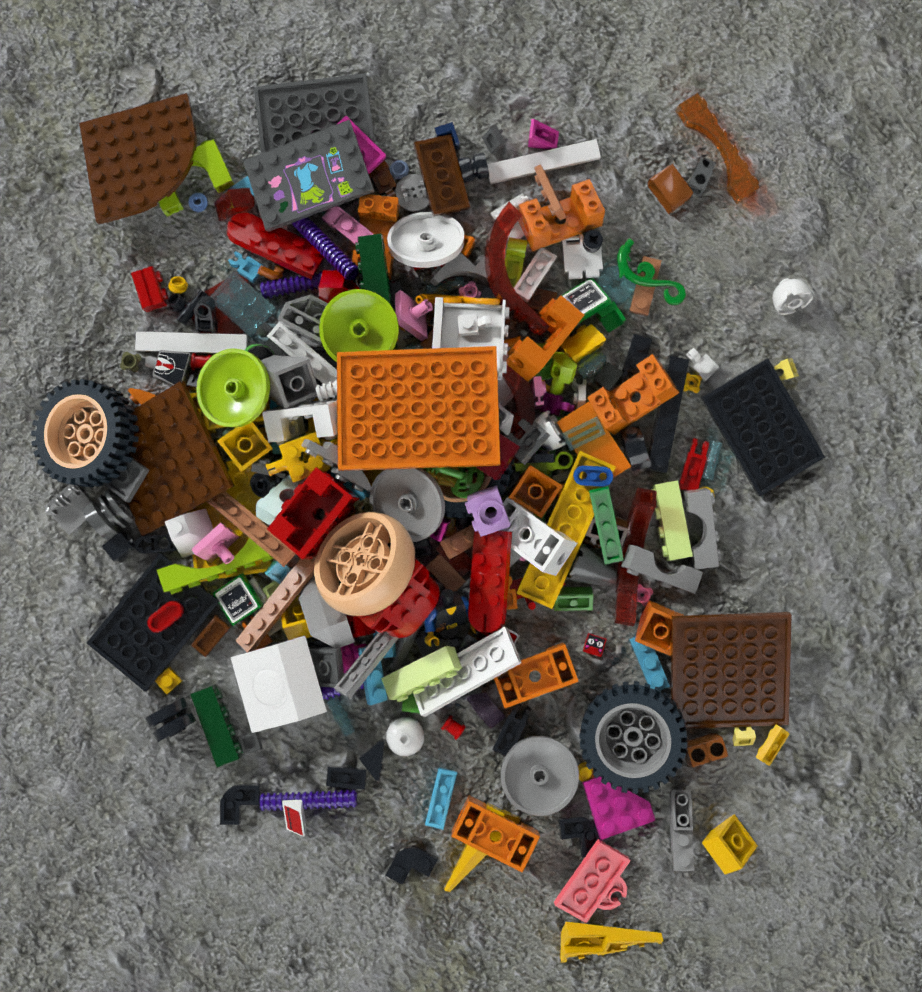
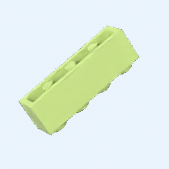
M678 480L653 485L651 498L656 502L657 508H654L656 520L659 519L660 523L658 534L660 539L663 538L664 546H661L663 557H666L667 561L692 557Z
M445 646L381 679L389 700L401 702L408 699V695L412 693L418 694L423 692L424 687L428 685L434 686L441 682L440 679L444 677L451 678L457 675V671L463 668L455 647Z

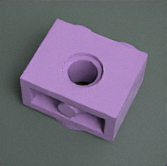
M497 485L467 495L468 502H465L468 514H473L474 520L471 522L474 531H479L481 537L511 527ZM494 507L496 510L493 513H487L486 509Z

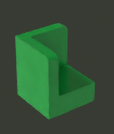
M614 301L596 314L607 333L612 332L626 321V318Z

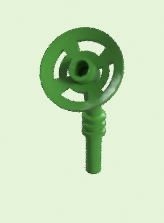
M475 466L471 468L458 467L457 469L450 467L422 468L426 469L427 472L430 470L431 473L435 471V474L439 472L452 476L450 482L451 491L459 498H467V495L478 492L484 481V472ZM477 472V480L474 484L472 483L473 473ZM469 488V490L465 492H459V489L465 490Z

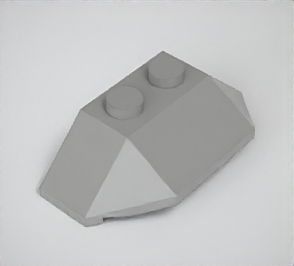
M313 295L285 302L277 321L291 331L323 347L319 334V323L328 303Z
M313 575L299 597L310 635L333 648H341L355 643L346 614L336 611L325 602L317 589L315 576Z

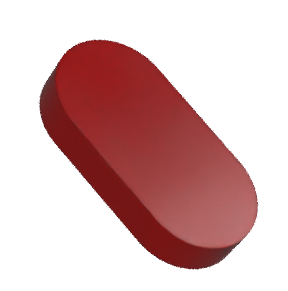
M169 601L148 618L147 624L149 629L153 632H162L183 615L184 609L182 604L178 601Z

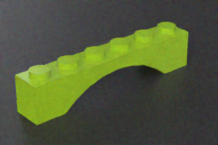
M249 538L244 547L228 564L222 563L217 566L200 569L182 564H173L158 569L157 573L163 591L175 594L182 591L181 587L189 585V588L201 585V580L207 579L209 582L218 579V575L224 572L226 575L238 572L237 568L244 566L247 569L255 566L256 561L262 560L264 563L274 558Z

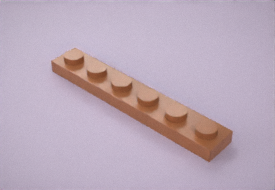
M226 491L207 501L283 567L294 557L295 553L270 533L267 530L268 527Z
M316 556L307 560L300 558L236 639V642L246 652L256 649L313 577Z

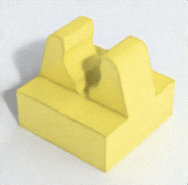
M792 358L780 361L774 367L775 370L782 369L784 371L783 375L779 376L781 380L799 376Z
M751 726L745 727L746 731H741L739 727H734L733 745H753L756 739L755 730H752Z

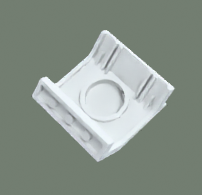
M305 636L230 657L252 733L297 722L327 712Z

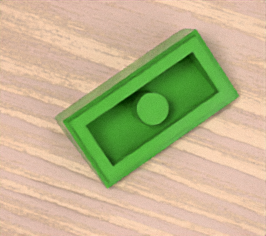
M562 587L555 601L554 611L593 610L592 587Z

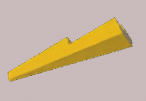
M488 802L486 804L487 809L517 824L521 820V817L507 810H502ZM493 831L490 834V838L493 841H498L501 838V833ZM466 844L444 890L451 892L486 854Z
M565 922L561 931L560 959L561 963L567 962V958L578 956L579 959H584V955L597 954L600 956L626 951L628 946L637 944L639 948L645 947V943L657 942L662 944L663 937L662 933Z

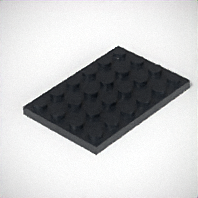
M768 358L700 397L757 496H762L825 458Z
M162 553L155 558L86 643L145 692L150 689L159 675L163 673L220 602L201 585L189 588V585L181 587L182 591L175 594L164 592L157 570L174 563ZM169 601H178L182 604L184 609L183 615L162 632H153L149 629L147 624L148 618Z

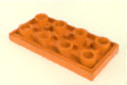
M590 402L585 403L556 422L577 456L579 451H582L616 466L613 478L631 467L609 431L605 429Z

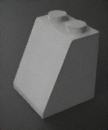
M273 355L261 360L267 369L270 379L269 398L284 409L317 395V383L308 357Z

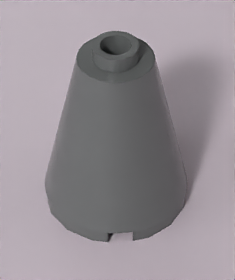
M581 544L566 579L610 587L617 582L618 575L615 568L605 564L602 558Z

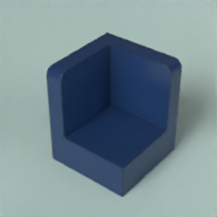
M453 122L435 127L436 137L451 134L455 151L460 150V143Z

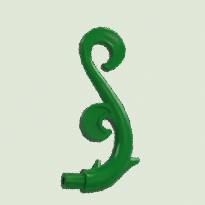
M627 239L625 244L621 245L617 254L619 278L621 279L624 275L632 283L645 287L673 286L678 290V295L672 297L667 288L663 293L664 299L672 306L681 304L686 296L684 286L675 281L652 279L655 269L651 263L644 261L638 265L637 274L644 272V277L636 275L630 269L628 261H631L629 254L634 241Z

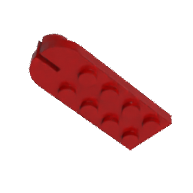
M238 213L228 222L227 236L232 243L311 280L324 260V256L306 239L281 227L267 232L262 219L253 214Z
M474 531L468 617L471 625L477 631L486 633L496 632L505 623L512 532L496 531L481 537L479 531Z

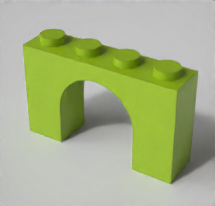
M214 139L203 141L200 146H197L192 158V166L201 167L208 172L218 194L234 186L235 183ZM176 191L171 196H166L158 202L166 216L184 209Z

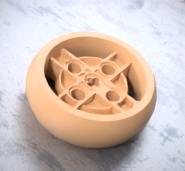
M364 512L348 517L327 535L317 553L314 576L320 595L330 607L351 616H366L387 608L403 593L412 577L415 565L413 541L406 528L389 515L378 512ZM390 538H391V550H390V548H389V546H388V543H389V541H390Z

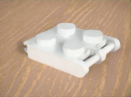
M583 234L562 240L564 274L568 273L569 279H582V272H585L586 278H598L600 276L599 271L603 270L601 247L595 253L587 252L583 248ZM579 240V242H568V243H567L566 241Z

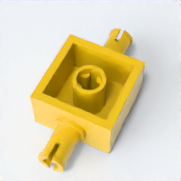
M316 431L280 444L279 448L283 457L281 460L266 464L267 470L275 467V469L268 472L269 475L272 476L287 470L294 483L307 478L315 467H318L321 471L329 470L331 466L323 463V458L318 455L316 458L310 456L308 461L301 459L302 452L306 451L301 446L304 439L323 446L324 443L321 442L320 437L317 438ZM338 438L329 442L336 445L338 444Z

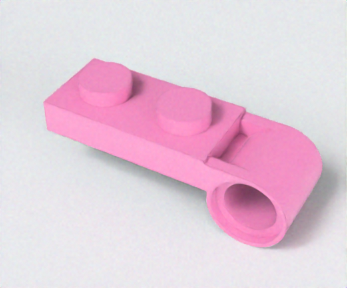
M339 206L328 209L322 216V220L336 229L353 244L358 242V237L374 235Z

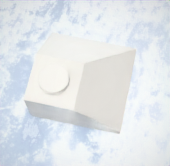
M206 508L165 521L170 538L182 558L195 554L191 549L213 530Z

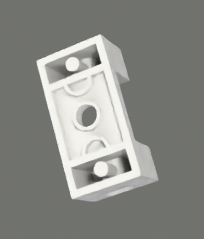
M337 398L328 401L324 400V402L318 400L306 404H296L286 409L278 406L262 412L268 443L276 442L277 445L299 438V435L306 433L302 416L304 418L313 417L317 438L325 437L326 440H331L338 436Z
M507 497L503 504L511 527L499 531L512 532L511 548L540 571L556 576L578 543L564 533L552 529L533 515L534 513ZM529 529L530 536L524 540L523 533Z

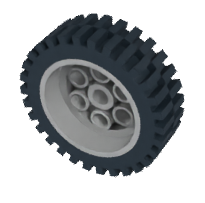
M634 681L633 685H629V682H623L622 686H618V683L614 684L612 689L607 687L601 695L595 696L594 701L590 702L587 711H585L579 735L580 750H583V760H587L586 766L589 770H594L593 775L596 778L600 776L602 778L601 782L605 785L607 782L611 783V788L614 790L619 786L622 787L621 792L627 793V789H633V794H638V789H643L644 793L649 792V787L653 786L654 790L660 788L661 782L664 785L668 783L669 777H674L677 774L676 769L681 768L682 759H685L687 748L685 720L681 710H678L675 701H671L667 693L662 694L659 688H650V684L647 683L642 686L639 685L640 682ZM628 712L632 714L633 718L625 720L622 715ZM645 717H649L652 720V723L650 725H644L641 722V720ZM615 726L619 728L620 732L612 734L609 728ZM635 731L639 736L636 739H632L628 736V733ZM650 736H655L658 738V741L652 744L647 739ZM622 745L626 750L620 753L615 750V747ZM636 750H642L645 753V755L643 757H637L635 756L634 752Z

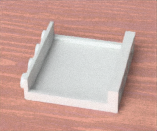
M435 297L432 348L496 346L498 380H502V373H506L507 361H503V355H507L508 343H504V337H508V325H505V319H509V307H505L506 300H503V305L444 303L443 297ZM476 313L478 319L483 316H491L492 328L479 329V335L459 336L457 316Z

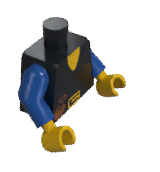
M444 589L437 605L424 621L425 632L428 633L425 637V643L429 647H431L432 639H434L436 646L439 645L440 641L434 636V633L469 623V600L466 597L460 596L458 591H452L451 589ZM470 623V628L476 634L475 628Z

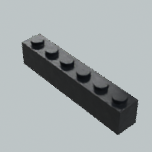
M670 356L666 361L665 370L679 393L657 407L648 451L651 467L645 468V471L660 474L667 473L689 359Z

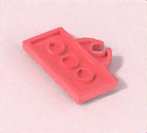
M598 839L555 899V906L585 923L589 921L597 908L611 910L621 905V902L617 898H611V895L618 891L622 897L626 898L627 886L621 874L631 861L630 858Z

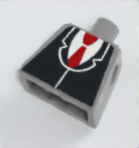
M160 350L157 358L147 356L145 366L154 369V377L172 386L179 381H184L187 384L191 370L190 361L192 354Z

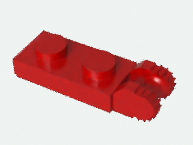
M692 439L679 480L680 490L689 491L699 488L707 459L706 454L709 442L705 441L702 444L699 455L694 453L698 439Z

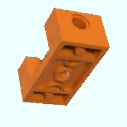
M590 179L572 185L571 196L560 201L567 216L564 218L565 223L557 224L555 222V219L558 218L557 215L553 216L548 205L541 207L537 198L519 204L518 222L532 251L602 226L605 209Z
M367 194L359 199V223L373 234L383 235L389 280H391L394 257L389 251L387 237L389 230L399 219V198ZM353 250L352 262L358 266V262H361L360 254Z
M562 295L556 300L552 298L539 312L542 316L537 322L551 333L550 337L546 340L547 343L540 347L527 336L523 341L519 339L507 352L509 356L505 360L507 365L527 382L541 371L584 316L582 312Z
M653 354L636 365L640 371L612 391L609 392L602 387L587 397L605 429L614 435L679 393L663 365ZM635 393H640L641 395L638 402H632V396Z
M564 643L546 648L544 652L521 660L522 663L494 678L504 708L579 682ZM532 671L540 673V679L536 682L531 681L529 678V674Z
M470 795L451 833V837L520 872H523L540 838L537 829L523 822L517 824L487 809L486 803ZM499 831L501 838L498 841H493L490 838L491 832Z

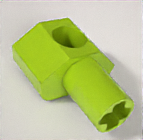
M563 352L554 353L551 364V376L553 378L550 392L555 395L562 394L565 383L570 384L573 382L577 369V364Z

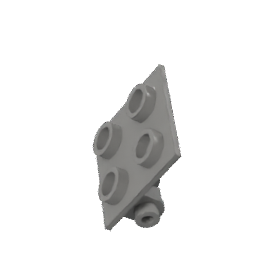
M69 484L44 507L46 508L45 512L49 516L52 515L67 534L70 535L86 521L82 509L91 501L77 485Z

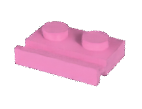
M541 376L533 377L530 382L532 401H535L533 410L542 408L544 401L541 402L540 399L546 393L545 381H542Z

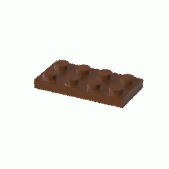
M451 134L414 142L415 153L433 217L469 209L470 204Z

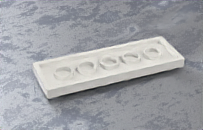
M503 627L457 653L463 668L457 671V675L451 678L444 677L440 679L441 682L434 686L428 685L424 687L423 692L414 694L421 716H428L522 663L508 628Z

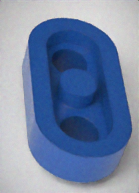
M579 466L575 469L573 477L579 485L604 487L612 482L613 473L607 467ZM581 472L587 473V477L585 479H581L579 477V474ZM601 473L607 475L605 480H600L599 475Z

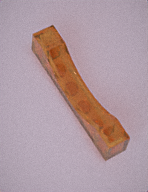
M696 93L680 103L675 112L684 126L704 135L719 150L727 171L726 190L736 205L755 194L760 188L758 179L749 172L748 164L738 155L737 147L728 140L727 132L723 128L721 129L717 123V117L707 108L706 100Z

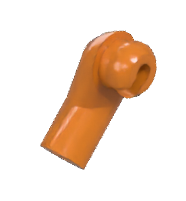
M261 265L257 274L270 280H276L283 277L284 268L276 265L273 271Z

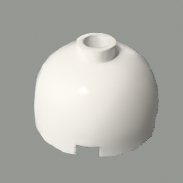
M787 278L782 280L776 287L772 299L780 315L795 313V308L801 306L803 309L812 301L813 295L809 286L802 280Z
M546 411L539 415L534 422L538 423L550 434L541 447L546 450H555L566 445L568 441L567 439L563 440V433L556 424L557 418L554 415L550 417V411Z
M401 717L390 724L386 732V741L388 747L395 754L410 756L421 749L425 733L417 720L411 717Z

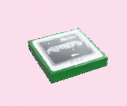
M593 278L587 279L562 295L584 314L579 323L612 304L609 296Z
M244 573L212 593L220 601L218 604L232 626L263 606Z

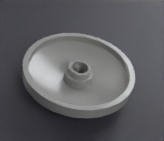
M386 469L376 477L372 484L370 503L373 505V512L383 513L398 520L406 528L413 542L427 538L440 526L445 512L443 493L436 480L424 469Z
M533 736L523 739L509 750L503 760L501 767L502 788L508 800L524 813L544 816L558 812L571 801L578 787L579 770L574 756L565 745L553 738Z

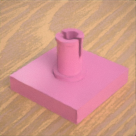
M399 290L395 293V314L398 325L420 341L427 339L426 313L433 310L432 304L427 299L418 304L403 291Z
M220 523L191 550L195 555L210 563L219 556L225 564H228L234 559L228 547L239 536L235 531Z

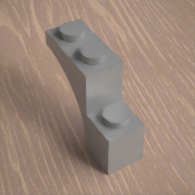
M460 252L456 258L446 263L442 268L438 266L432 272L433 278L430 282L437 286L440 282L450 277L468 276L489 286L504 268L488 253L484 257L480 255L472 264Z

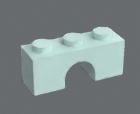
M290 474L286 475L280 484L274 486L269 491V494L258 500L256 504V517L270 525L281 512V506L284 501L290 500L294 495V489L300 483L303 484L307 478L293 483Z

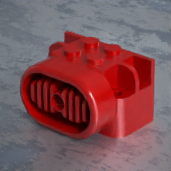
M318 467L314 468L303 484L300 483L294 489L292 498L290 500L287 499L282 504L281 512L267 528L270 533L302 560L312 559L317 555L327 535L339 523L351 517L354 509L353 504L360 499L340 481L334 479L330 474L321 471ZM321 509L325 512L323 519L319 518V511Z
M415 559L412 577L397 600L377 613L357 617L372 630L374 629L379 633L387 632L396 638L410 636L421 626L437 605L439 600L438 584L429 576L428 569Z

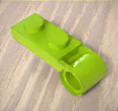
M511 237L508 239L503 266L504 270L502 271L499 291L504 292L507 296L517 297L512 294V290L521 278L528 240Z
M563 451L556 455L555 462L526 463L525 465L523 463H515L516 471H520L521 475L529 465H532L544 474H551L550 470L569 468L573 463V458L570 453ZM561 455L569 457V463L565 466L560 465L558 462V458Z

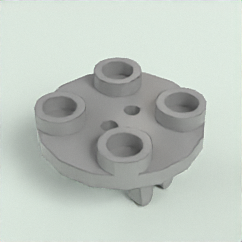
M409 174L397 183L395 193L399 198L400 206L405 211L417 212L430 205L422 175Z

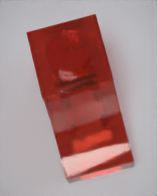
M250 188L229 189L214 203L219 221H226L238 213H247L254 207V197L251 194Z
M441 544L436 548L461 577L471 569L472 559L465 552L449 560Z

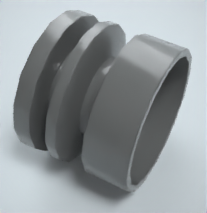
M107 489L104 493L105 496L100 495L98 497L101 505L92 501L82 509V512L92 528L101 537L110 540L119 533L116 523L125 528L127 527V522L132 523L135 517L128 504L111 490Z

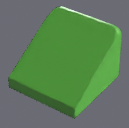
M413 693L408 695V699L403 701L402 712L420 713Z

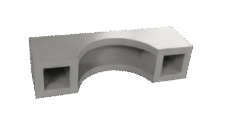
M707 488L683 491L686 511L696 514L703 525L701 539L691 547L693 555L691 557L692 567L696 570L719 567L718 561H721V553L717 549L716 542H719V535L714 527V523H717V517L712 509V504L715 503L714 494Z
M634 545L628 546L621 565L627 568V573L638 576L640 573L644 575L643 579L653 583L655 580H658L661 586L669 589L672 586L676 587V592L687 595L688 592L696 594L703 574L699 570L677 564L669 572L662 573L655 564L654 553Z

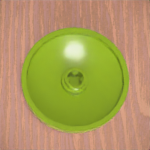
M363 289L348 290L334 297L325 307L319 323L322 345L329 356L336 362L337 352L393 350L399 333L398 320L391 305L380 295Z
M225 349L214 354L204 364L198 377L196 390L199 406L209 420L220 426L237 428L251 423L262 413L269 398L270 379L266 367L257 356L242 349Z

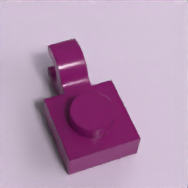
M544 393L542 400L544 405L540 408V412L550 411L549 414L559 416L560 410L573 412L575 405L563 402L564 397Z

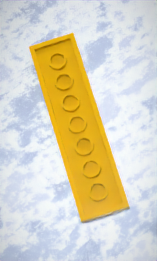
M582 451L578 453L547 523L549 527L564 533L578 544L556 576L544 573L529 563L517 590V594L551 609L555 604L594 517L589 490L602 488L601 486L577 484L573 473L579 466L607 467L612 473L616 466ZM581 472L579 474V477L581 479H585L587 477V473ZM605 473L599 475L600 480H605L607 477Z

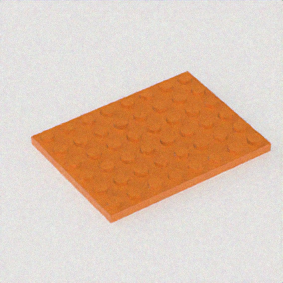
M497 347L337 352L338 470L499 466Z

